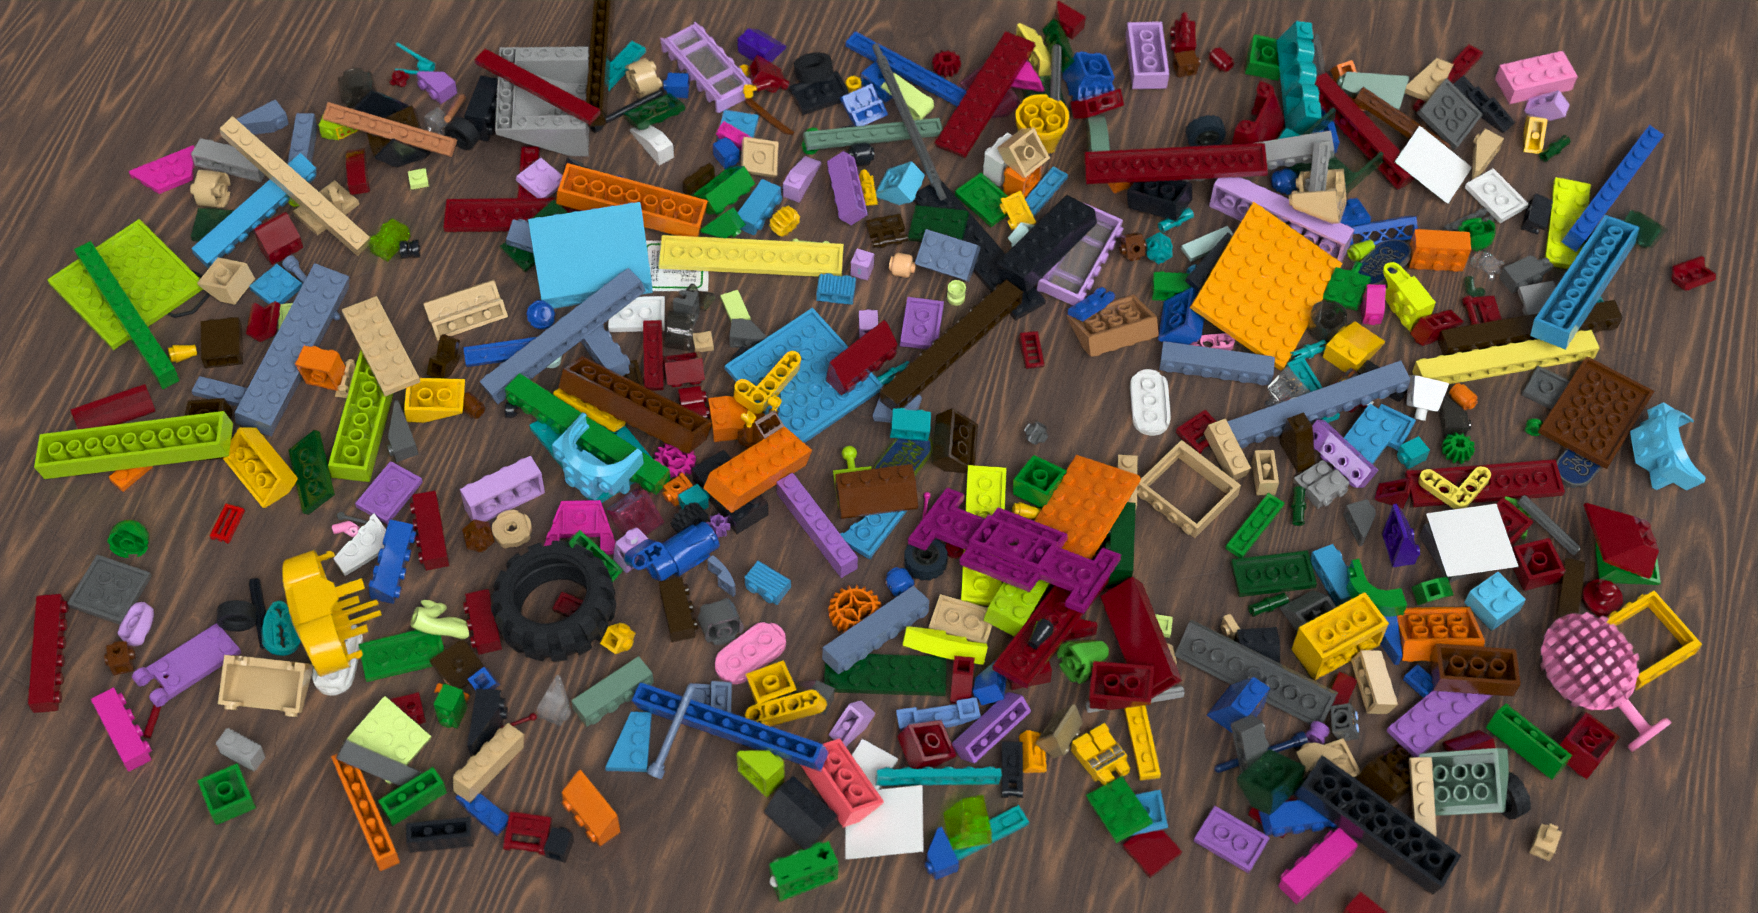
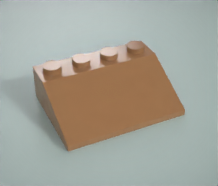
M1134 294L1110 302L1105 308L1083 322L1067 315V319L1081 346L1090 357L1099 356L1108 351H1116L1118 348L1132 346L1135 343L1148 341L1159 336L1157 316Z

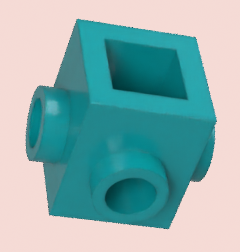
M1161 232L1145 240L1147 245L1146 255L1150 260L1161 264L1173 257L1171 239Z

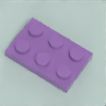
M907 297L900 346L928 349L936 339H939L944 301Z
M390 461L355 503L356 508L371 516L374 513L380 521L388 525L389 520L396 516L423 483L422 478Z
M1214 806L1194 838V842L1249 874L1270 837L1265 836L1258 830Z

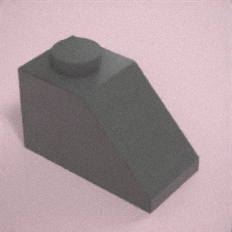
M743 318L732 319L730 348L744 346L750 349L767 338L751 320Z
M1368 499L1346 505L1343 513L1359 547L1363 546L1376 516V510L1369 503Z
M817 680L798 681L795 686L796 690L791 695L808 690L817 691L827 701L825 710L821 712V714L826 716L834 701L835 688Z

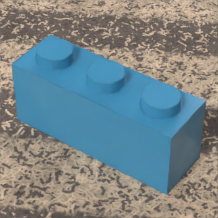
M764 179L759 182L738 212L746 224L741 230L755 236L757 231L763 228L767 217H771L774 207L779 205L782 200L781 187Z
M1333 544L1313 551L1310 557L1312 567L1336 607L1351 600L1352 598L1346 589L1349 581L1347 576V568L1349 566L1344 563L1341 552L1336 550Z

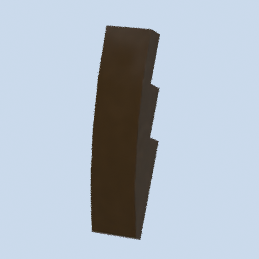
M1565 558L1563 566L1566 571L1560 581L1559 598L1555 613L1557 614L1556 620L1566 615L1579 614L1585 562L1570 558Z

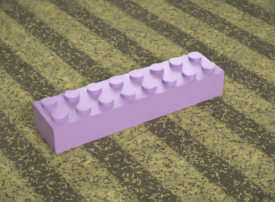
M1241 177L1218 178L1216 180L1209 207L1241 221L1250 205L1255 202L1340 262H1342L1347 254V249H1349L1355 229L1342 223L1331 224L1295 210L1293 205H1289V199Z

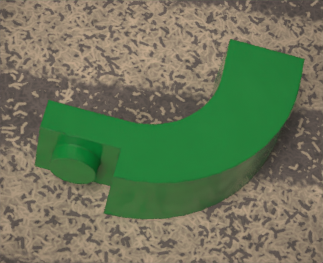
M1360 559L1351 560L1350 566L1347 568L1349 581L1346 587L1350 597L1353 599L1365 592L1383 616L1403 615L1407 603L1402 588L1381 590L1372 586L1365 577Z

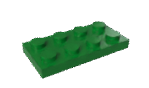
M419 630L359 644V649L363 652L361 659L366 682L433 667L430 660L444 651L441 635H433Z

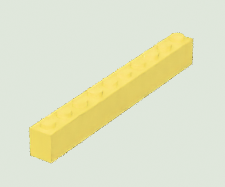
M1592 330L1578 331L1566 350L1539 339L1526 340L1521 343H1509L1504 346H1492L1487 349H1474L1470 352H1457L1453 355H1440L1436 358H1423L1416 361L1412 372L1416 376L1454 384L1536 369L1537 366L1544 368L1583 361L1586 356L1594 359L1600 347Z

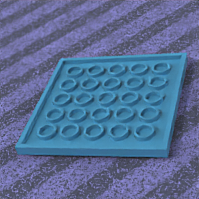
M813 308L725 365V370L736 382L740 379H746L755 386H758L787 352H798L801 356L800 370L777 396L782 400L777 410L784 426L804 443L875 396L883 387L872 372L864 382L860 381L851 392H846L842 396L826 381L829 362L846 350L848 346ZM769 405L763 413L767 415L772 406Z

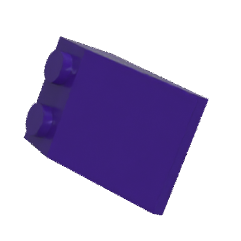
M1393 504L1383 529L1382 537L1392 567L1413 565L1416 563L1418 556H1420L1419 546L1414 541V530L1410 528L1408 520L1399 506Z

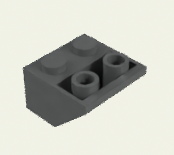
M1312 590L1280 607V610L1298 632L1300 626L1331 611L1336 606L1329 596Z

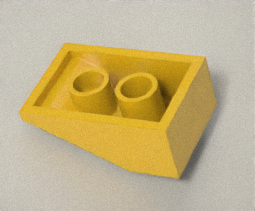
M1355 321L1338 332L1326 345L1323 358L1343 372L1348 371L1350 368L1357 372L1385 344V341Z
M420 378V383L407 387L404 407L406 421L429 422L462 414L465 379Z

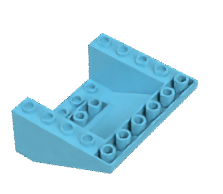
M640 202L528 219L541 300L550 304L554 309L580 305L590 295L596 293L606 283L612 281L627 268L642 281L646 290L643 294L653 293Z

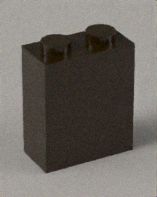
M239 317L201 321V359L205 369L243 364V334Z

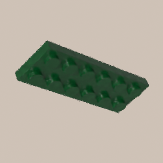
M868 654L866 658L857 661L850 669L844 670L840 674H837L825 662L824 684L835 688V693L946 696V658L939 656Z

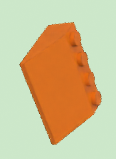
M1470 607L1406 608L1403 615L1397 616L1403 655L1402 661L1431 662L1430 655L1436 644L1484 647L1485 639Z

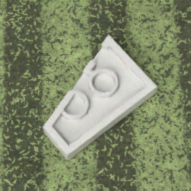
M374 513L365 526L358 530L356 536L351 541H348L333 558L344 576L378 557L380 549L384 548L383 539L386 529Z

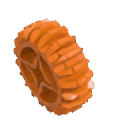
M848 585L847 590L841 588L840 593L835 592L834 598H831L828 607L829 619L832 620L833 627L837 626L838 632L844 630L845 633L861 622L862 617L867 616L868 613L871 615L880 609L881 602L878 601L877 595H873L872 590L866 592L865 586L859 589L858 585H856L855 589H852ZM849 602L848 605L843 606V608H841L842 605Z

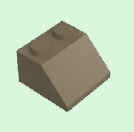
M1071 704L1056 711L1035 743L1052 758L1066 755L1070 750L1069 744L1080 734L1079 728L1083 722L1077 707Z

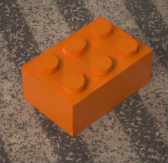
M1415 229L1410 242L1411 259L1408 262L1409 268L1417 270L1463 271L1471 252L1470 232Z

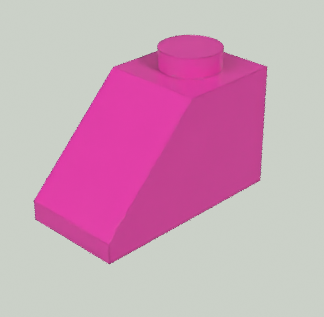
M1026 61L1011 87L1043 92L1044 88L1031 64Z
M1386 285L1366 286L1360 305L1362 324H1381L1385 310Z

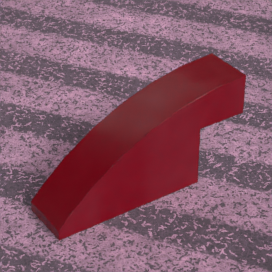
M365 148L347 150L346 171L350 195L370 192Z

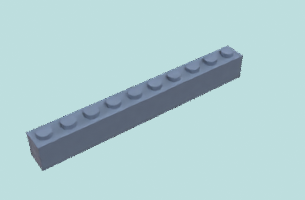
M629 268L619 273L612 281L606 283L600 290L590 295L587 300L576 306L570 313L560 318L558 322L547 328L541 335L531 340L528 345L517 351L511 358L501 363L499 367L480 380L484 390L497 404L501 403L506 399L505 388L519 373L531 380L643 294L646 290L642 281Z
M1398 361L1228 421V424L1239 446L1243 449L1250 443H1260L1267 437L1281 435L1286 420L1289 417L1304 412L1309 422L1313 424L1321 418L1333 417L1338 412L1350 411L1355 406L1367 405L1372 400L1384 399L1394 392L1401 393L1409 387L1411 379L1402 361Z

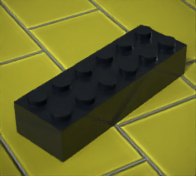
M1066 195L996 263L999 278L1004 281L1008 280L1014 286L1027 293L1097 224L1095 209Z

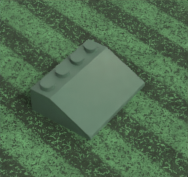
M1494 748L1419 754V757H1432L1435 816L1505 812L1509 774L1507 749Z

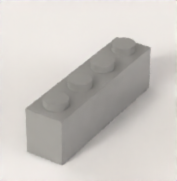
M200 138L191 153L195 166L261 182L265 176L239 151L228 144Z

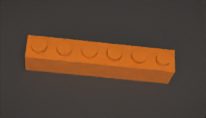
M337 754L331 756L379 870L383 871L400 863L361 770L336 759Z

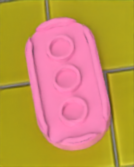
M765 622L752 626L717 654L715 671L718 677L724 682L740 684L747 681V673L766 667L779 657L786 647L783 629L777 624Z

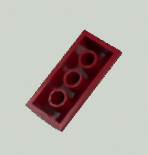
M883 320L829 362L826 381L841 396L846 392H851L860 381L864 382L871 372L878 371L885 361H890L896 356L898 343L888 323Z

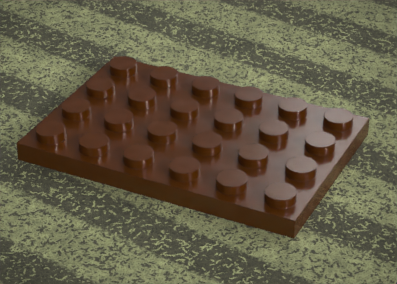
M1586 356L1538 433L1608 469L1654 391Z

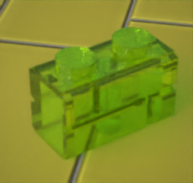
M393 218L381 226L377 235H373L370 238L369 247L371 253L388 262L400 249L399 242L407 241L411 237L409 228Z

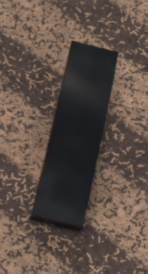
M1465 75L1453 83L1483 114L1481 118L1500 132H1506L1515 124L1514 120L1494 96L1489 99L1479 86L1475 88Z

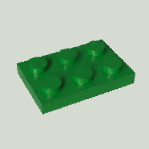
M979 173L955 190V196L990 227H993L1008 216V213L1004 214L1000 207V204H1002L1001 198H1006L1008 195L983 173Z
M1123 776L1086 795L1087 800L1116 843L1153 824L1152 819Z

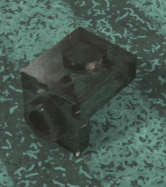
M693 283L686 289V291H697L699 293V308L703 311H706L716 298L712 292L699 291Z

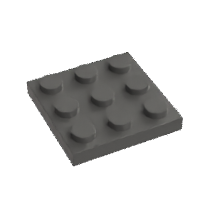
M1447 78L1439 84L1417 112L1445 142L1451 145L1450 147L1453 150L1461 144L1483 115Z
M96 555L67 604L75 610L121 625L131 606L138 601L152 575L150 572Z

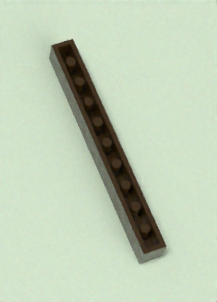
M594 0L586 102L600 109L601 114L588 126L606 125L614 0Z
M1008 280L998 284L990 295L984 296L982 301L977 306H973L965 317L959 318L956 325L948 328L940 339H936L931 347L923 350L914 362L911 361L906 366L905 370L897 373L889 384H885L880 390V402L892 411L893 408L906 407L1022 303L1023 292Z
M1610 300L1596 303L1578 331L1592 330L1593 333H1597L1603 330L1618 328L1623 316L1616 301ZM1538 313L1441 330L1437 342L1442 354L1447 356L1457 352H1470L1474 349L1481 350L1492 346H1504L1509 343H1521L1526 340H1538L1530 336L1534 319Z

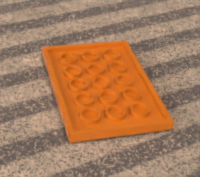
M1076 455L1067 468V473L1063 476V480L1053 492L1047 505L1043 506L1035 522L1066 533L1068 539L1062 546V549L1092 560L1141 481V478L1137 474Z

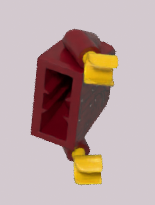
M756 55L750 66L746 64L740 66L746 77L749 71L751 83L753 84H746L744 86L743 94H745L746 98L753 97V91L756 90L757 92L767 90L776 93L778 88L786 90L790 82L783 78L782 70L759 55Z

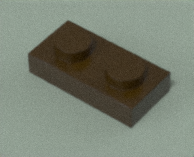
M709 162L707 165L700 167L691 176H687L682 181L683 193L690 196L715 177L714 166Z

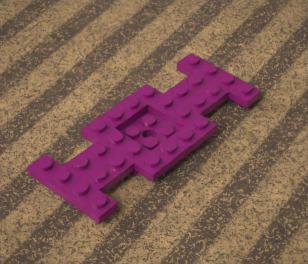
M950 488L945 489L908 538V544L925 551L935 538L965 549L966 551L959 559L960 565L1027 592L1033 589L1039 579L1069 590L1072 593L1065 601L1066 607L1083 614L1121 560V554L1105 548L1101 549L1094 561L1064 550L1062 546L1068 539L1066 533L999 507L992 516L988 515L986 518L959 509L958 507L964 500V494ZM1014 542L1018 543L1015 546L1009 545Z

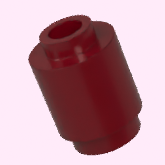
M1221 47L1214 48L1209 53V60L1220 71L1228 72L1234 66L1233 58Z

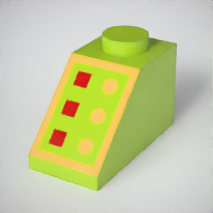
M323 119L319 123L321 137L326 139L340 140L359 131Z

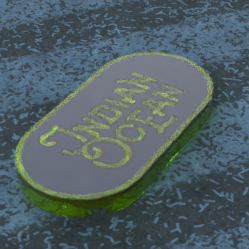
M930 437L928 441L896 438L873 469L913 464L916 476L932 455L933 444Z

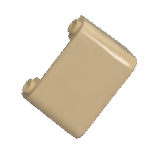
M1344 169L1328 170L1326 191L1312 192L1304 189L1305 179L1310 178L1311 171L1300 172L1299 178H1296V188H1299L1300 191H1292V194L1289 195V205H1293L1295 210L1328 223L1340 224L1346 207Z
M224 655L218 704L225 705L224 709L237 710V706L285 711V716L297 717V714L302 713L313 665L309 663Z

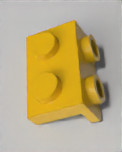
M1021 190L1006 198H1001L1002 204H1000L1003 213H1008L1010 217L1008 223L1011 230L1016 229L1021 222L1032 225L1037 224Z

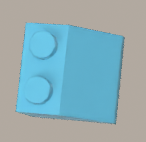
M912 161L887 169L876 190V197L897 205L911 203L915 199L918 189L922 186L925 175Z

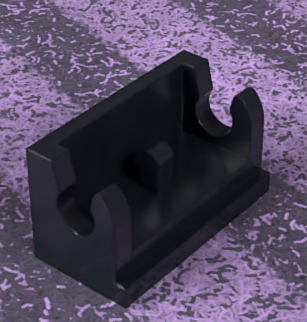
M1535 193L1528 201L1521 230L1534 234H1539V230L1533 227L1545 230L1553 200Z

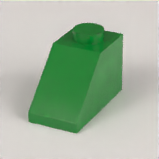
M733 207L700 230L702 233L725 239L730 235L734 238L742 232L741 228L746 224Z

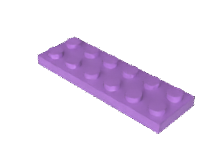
M1433 690L1389 726L1387 732L1414 758H1419V754L1428 751L1493 695Z

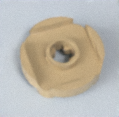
M506 510L500 513L492 524L494 539L503 548L517 547L528 542L532 532L529 517L526 514L518 513V510ZM512 525H513L514 528L517 527V529H515V531H512V532L508 531V530H509V526H512Z

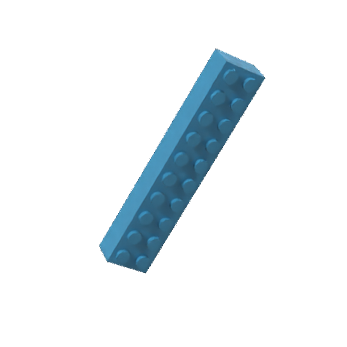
M1605 215L1534 319L1530 336L1566 350L1635 245L1640 227Z

